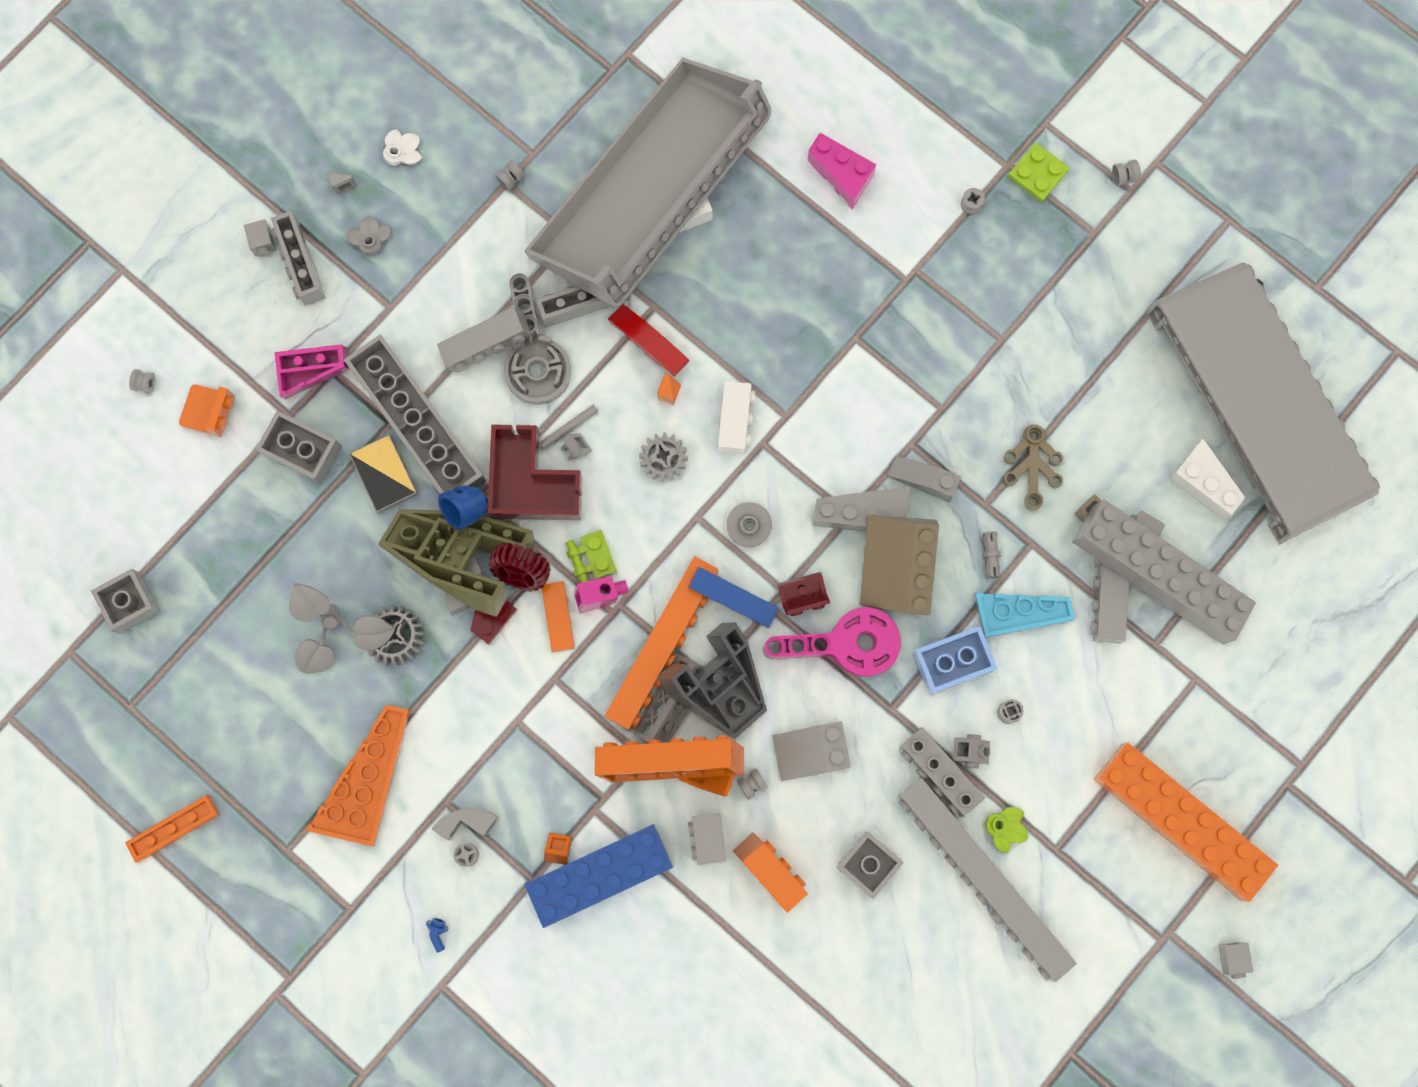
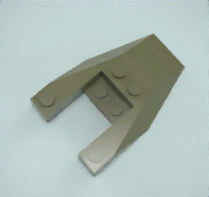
M399 509L379 541L380 547L433 585L471 608L495 617L498 616L506 601L505 586L503 582L465 571L477 549L492 554L496 546L507 543L513 545L517 543L519 546H526V548L533 550L535 548L533 531L486 516H482L474 524L459 530L451 526L444 518L442 512L438 510Z

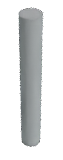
M593 404L539 443L543 450L547 449L599 411Z

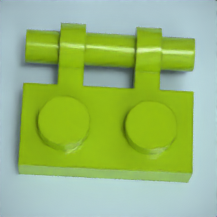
M601 529L580 537L583 544L581 547H576L574 540L565 543L568 549L566 552L567 556L573 562L574 574L576 578H579L580 583L589 581L587 574L592 572L596 579L617 573ZM586 554L590 565L583 566L580 556Z

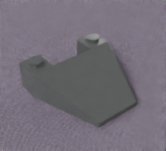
M733 622L721 623L706 636L718 655L695 675L688 664H673L657 678L669 697L731 738L736 739L767 711L748 641L737 623Z

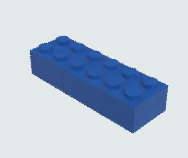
M653 824L524 884L542 927L546 928L674 867Z

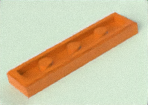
M205 795L128 840L125 844L135 863H139L220 814L210 795Z

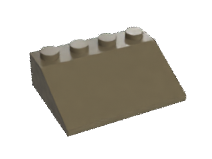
M868 515L860 605L906 614L930 615L939 532L937 520Z

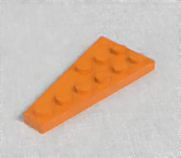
M390 705L384 707L371 727V731L366 739L359 746L357 753L350 760L333 786L330 795L324 804L321 805L317 815L305 831L375 847L410 710Z

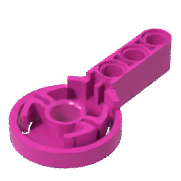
M862 607L851 610L841 617L830 633L773 636L764 643L762 651L764 656L771 660L831 657L838 666L840 665L850 674L859 677H872L883 673L894 664L900 652L901 638L895 622L886 613L875 608ZM866 634L872 638L873 647L870 651H863L858 647L857 639L859 635ZM815 640H821L824 643V651H818L815 648ZM793 641L801 643V652H795L792 649L791 644ZM774 642L778 644L780 648L779 653H771L768 648L769 643Z

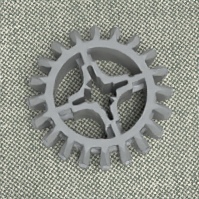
M391 605L390 612H388V609L384 606L382 607L383 614L375 611L374 615L382 618L384 621L401 618L399 622L396 621L394 624V633L396 632L402 641L394 640L391 637L381 649L370 650L368 655L371 657L375 656V661L378 663L383 659V665L388 666L391 661L392 666L397 667L398 660L402 665H406L405 657L413 661L414 656L411 653L413 651L417 654L421 652L416 646L417 644L420 646L424 645L423 641L418 640L419 637L425 636L424 632L418 631L424 625L417 623L420 619L418 615L412 617L413 611L411 609L405 612V607L400 606L397 611L396 606ZM407 622L411 628L410 642L404 637ZM396 645L405 647V649L398 653H387L389 649L392 650Z

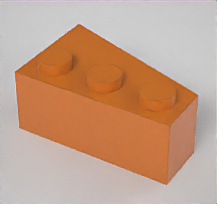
M752 832L733 852L788 913L808 895L803 888L806 884L797 874L794 877L788 871L791 869V866L783 857L778 860L773 854L777 850L768 840L763 842Z

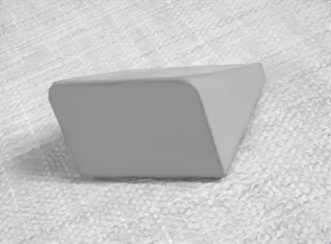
M327 173L330 183L338 195L357 186L352 175Z

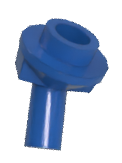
M432 918V920L426 921V926L430 932V940L436 953H439L445 949L439 935L447 932L449 927L445 925L446 922L444 920Z

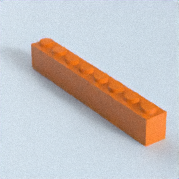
M696 556L692 559L605 714V718L628 731L632 727L636 729L642 719V716L639 715L643 707L648 708L654 697L651 695L654 687L659 688L661 685L657 677L663 673L666 667L669 668L676 658L673 653L677 647L681 648L687 638L684 635L687 628H693L698 619V616L695 615L699 607L704 608L709 599L688 588L697 567L718 576V568Z

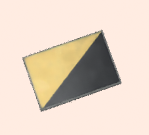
M390 434L349 453L377 514L419 495Z

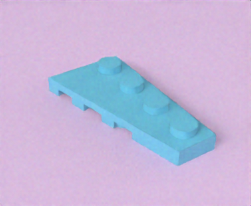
M974 594L985 638L1075 620L1070 597Z

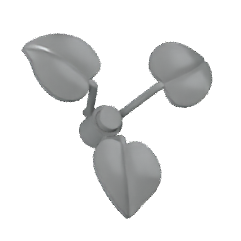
M293 584L289 602L291 615L302 622H310L317 617L321 619V624L323 625L319 643L312 639H306L296 650V665L302 673L322 672L333 664L334 652L331 647L323 645L327 629L337 627L339 622L342 623L350 635L355 636L354 644L364 650H374L383 646L389 641L395 631L394 625L374 615H364L358 618L353 625V631L344 620V616H340L339 608L334 604H330L329 599L322 592L306 585Z

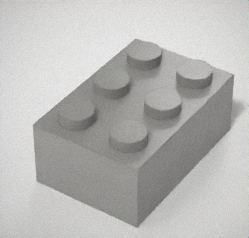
M277 410L255 450L262 456L321 485L342 445L336 439Z

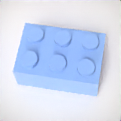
M981 626L921 647L913 652L929 696L992 673L998 669Z

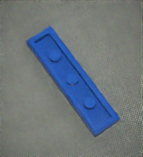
M697 567L688 587L766 628H770L779 608L700 567Z

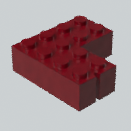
M491 424L487 514L490 518L581 520V471L538 470L539 430L537 425H516L519 435H515L512 425Z

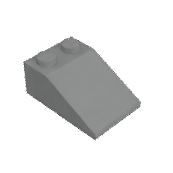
M842 721L772 735L781 781L851 768Z

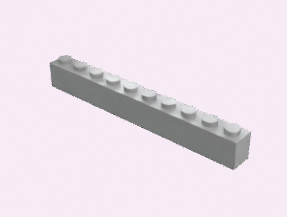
M922 777L898 796L901 800L898 802L906 813L911 812L915 816L914 823L922 832L926 830L930 834L931 838H929V841L937 850L941 848L945 852L946 856L944 859L952 868L957 867L960 870L962 881L968 887L971 885L977 891L975 894L977 899L983 905H989L993 910L990 913L997 923H1004L1009 929L1006 931L1007 935L1014 943L1019 941L1024 947L1022 953L1030 962L1034 960L1039 965L1037 971L1046 981L1050 979L1053 982H1057L1077 964Z

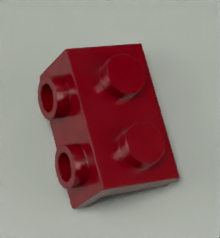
M821 572L777 584L782 607L786 615L798 616L805 610H819L824 608L825 605L830 604Z

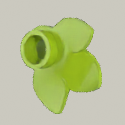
M1007 807L1001 813H993L987 817L985 827L987 832L992 835L993 845L997 850L1008 853L1011 843H1023L1028 839V832L1020 823L1024 816L1023 810L1016 807ZM997 821L1000 822L999 829H996L995 823Z

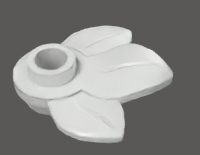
M397 129L392 130L385 138L386 147L383 150V158L388 164L393 166L399 165L401 162L408 165L416 164L422 159L421 154L415 151L419 146L420 137L413 133L401 135Z

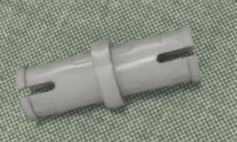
M992 531L991 534L990 532H984L982 536L985 553H982L986 563V578H1000L999 557H1001V552L998 551L997 532Z

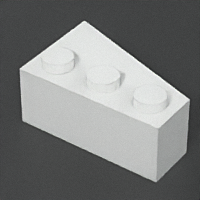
M1204 439L1195 445L1170 478L1171 481L1223 520L1230 517L1245 499L1243 493Z

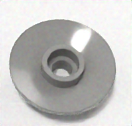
M742 503L736 506L727 518L728 534L740 546L756 547L765 542L771 533V517L767 510L759 504ZM751 523L754 527L752 530H747L745 525Z

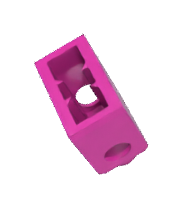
M612 576L578 583L573 593L579 614L615 604L619 595L628 593L626 581L613 582Z

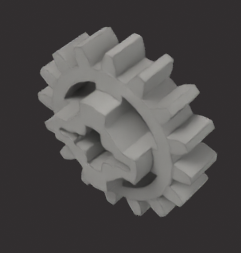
M664 432L662 437L659 438L656 433L654 434L655 440L652 441L650 438H647L648 446H641L645 453L639 454V458L644 460L640 465L641 467H647L644 471L646 475L652 473V480L659 476L661 482H664L665 477L673 481V474L681 476L679 469H686V465L683 462L688 461V456L683 454L687 452V448L681 447L683 444L681 439L677 442L675 441L674 434L667 438V434ZM664 444H669V445H671V446H673V447H672V448H669V447L665 446ZM656 447L654 454L649 457L650 451ZM660 450H662L664 455L667 456V465L665 464L663 459L660 458ZM679 457L677 464L672 468L673 461ZM658 466L662 468L664 471H659L654 467Z

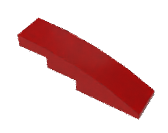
M622 304L608 318L609 322L624 333L628 340L642 349L646 356L674 377L689 362V359L671 342L626 305Z

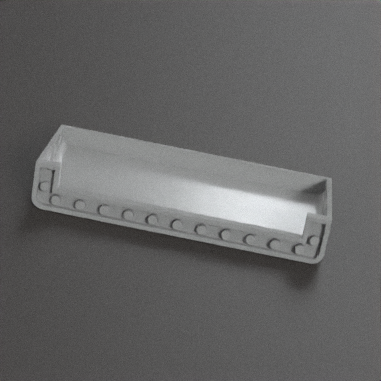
M682 57L524 250L526 255L532 261L613 307L621 306L768 122L771 116V106L760 83Z
M1242 262L1153 302L1146 314L1156 331L1164 328L1275 520L1268 526L1279 545L1378 495L1380 488L1378 480L1372 477L1366 460L1356 450L1355 441L1346 433L1343 421L1336 416L1332 402L1322 392L1321 383L1312 375L1309 363L1299 353L1298 344L1292 341L1289 336L1286 324L1279 319L1275 305L1269 302L1265 288L1262 284L1258 283L1251 265Z

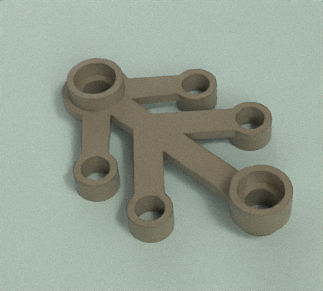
M1035 424L1026 427L1023 432V440L1012 450H1008L1004 454V461L1011 465L1017 461L1018 455L1029 447V456L1012 472H1007L1003 482L1007 486H1013L1018 481V478L1029 469V491L1024 498V505L1031 511L1038 510L1043 504V496L1038 492V469L1048 479L1050 487L1058 488L1063 483L1062 476L1056 474L1039 457V448L1049 456L1048 460L1052 466H1059L1063 462V455L1060 452H1056L1045 441L1046 434L1044 429ZM1035 433L1038 438L1033 440L1030 434ZM1013 454L1015 460H1009L1007 455ZM1052 456H1058L1060 461L1054 462ZM1007 476H1013L1014 482H1008ZM1052 478H1058L1059 484H1054ZM1029 499H1035L1037 504L1031 505Z

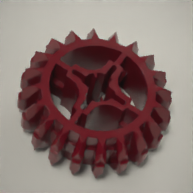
M507 543L496 546L489 559V570L493 573V576L499 578V581L505 582L506 585L513 586L514 589L519 588L522 591L527 590L529 592H532V590L538 591L544 587L550 576L551 569L550 564L546 562L547 559L541 557V554L534 552L533 549L519 546L517 543L515 545Z

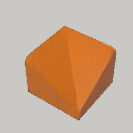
M667 373L663 376L657 395L659 400L674 405L681 384Z

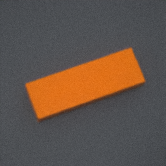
M560 581L545 584L542 588L551 651L553 653L575 649L565 583Z

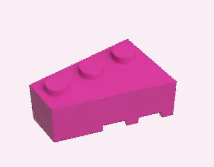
M822 133L818 134L808 151V162L835 188L834 190L837 194H840L853 210L875 175L877 164Z
M342 344L274 352L279 397L288 399L349 370V366L344 361L348 357L347 348Z

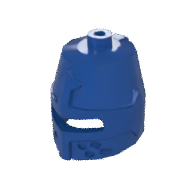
M457 486L453 491L448 490L439 494L438 504L447 522L456 529L461 530L474 524L487 513V499L475 486Z

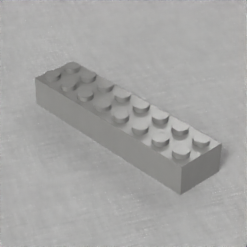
M381 334L344 359L440 494L448 490L453 491L457 486L470 485L471 487H479L486 482L482 473Z
M1105 499L1092 507L1072 541L1082 550L1223 645L1237 639L1256 604L1254 600Z

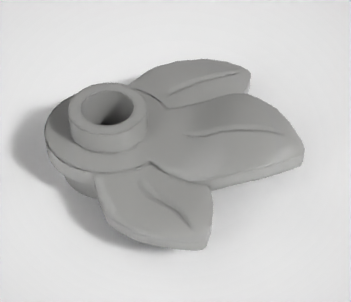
M367 216L361 220L359 229H349L347 235L353 246L360 247L363 253L372 256L380 251L381 243L389 239L391 228L390 225L379 227L375 218Z

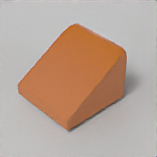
M549 833L544 851V861L567 865L572 836Z

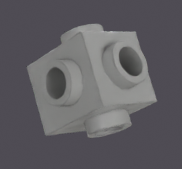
M967 734V738H954L953 761L965 763L967 768H979V764L989 765L990 741L981 740V735Z

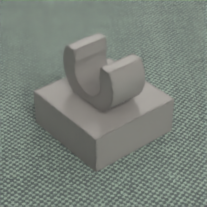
M581 433L569 434L563 439L565 444L561 447V450L566 451L569 449L571 451V455L567 458L568 461L587 456L592 452Z

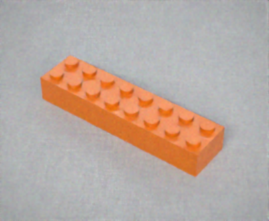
M1128 742L1120 745L1093 779L1242 902H1251L1278 867L1276 862Z

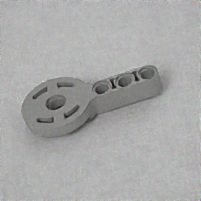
M517 273L509 281L513 305L519 309L522 304H530L529 309L524 310L523 313L527 324L534 325V328L530 331L532 335L526 337L524 342L512 346V350L505 361L504 376L511 392L521 401L534 405L547 404L558 399L566 391L571 380V364L564 349L552 341L551 338L541 334L529 279L525 274ZM519 283L526 284L525 288L521 290L515 289ZM541 363L545 365V373L540 377L531 376L529 369L533 364Z

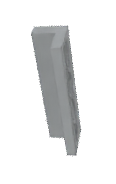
M678 655L674 664H688L694 675L703 668L697 662ZM661 685L633 735L646 742L648 740H661L662 743L670 742L688 709L669 697ZM663 704L662 711L656 714L658 706ZM651 724L652 728L648 735H644L643 732L646 727Z

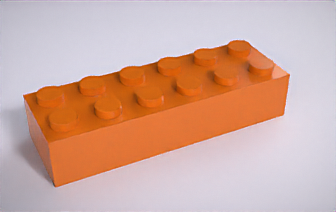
M726 735L716 736L715 740H707L706 737H693V741L672 738L667 743H662L661 740H648L647 744H639L638 741H627L625 745L618 746L617 743L607 742L603 743L602 747H595L594 775L611 783L744 775V747Z

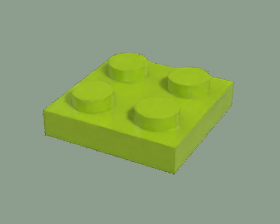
M1035 142L1011 170L1008 178L1042 203L1067 174L1070 167Z

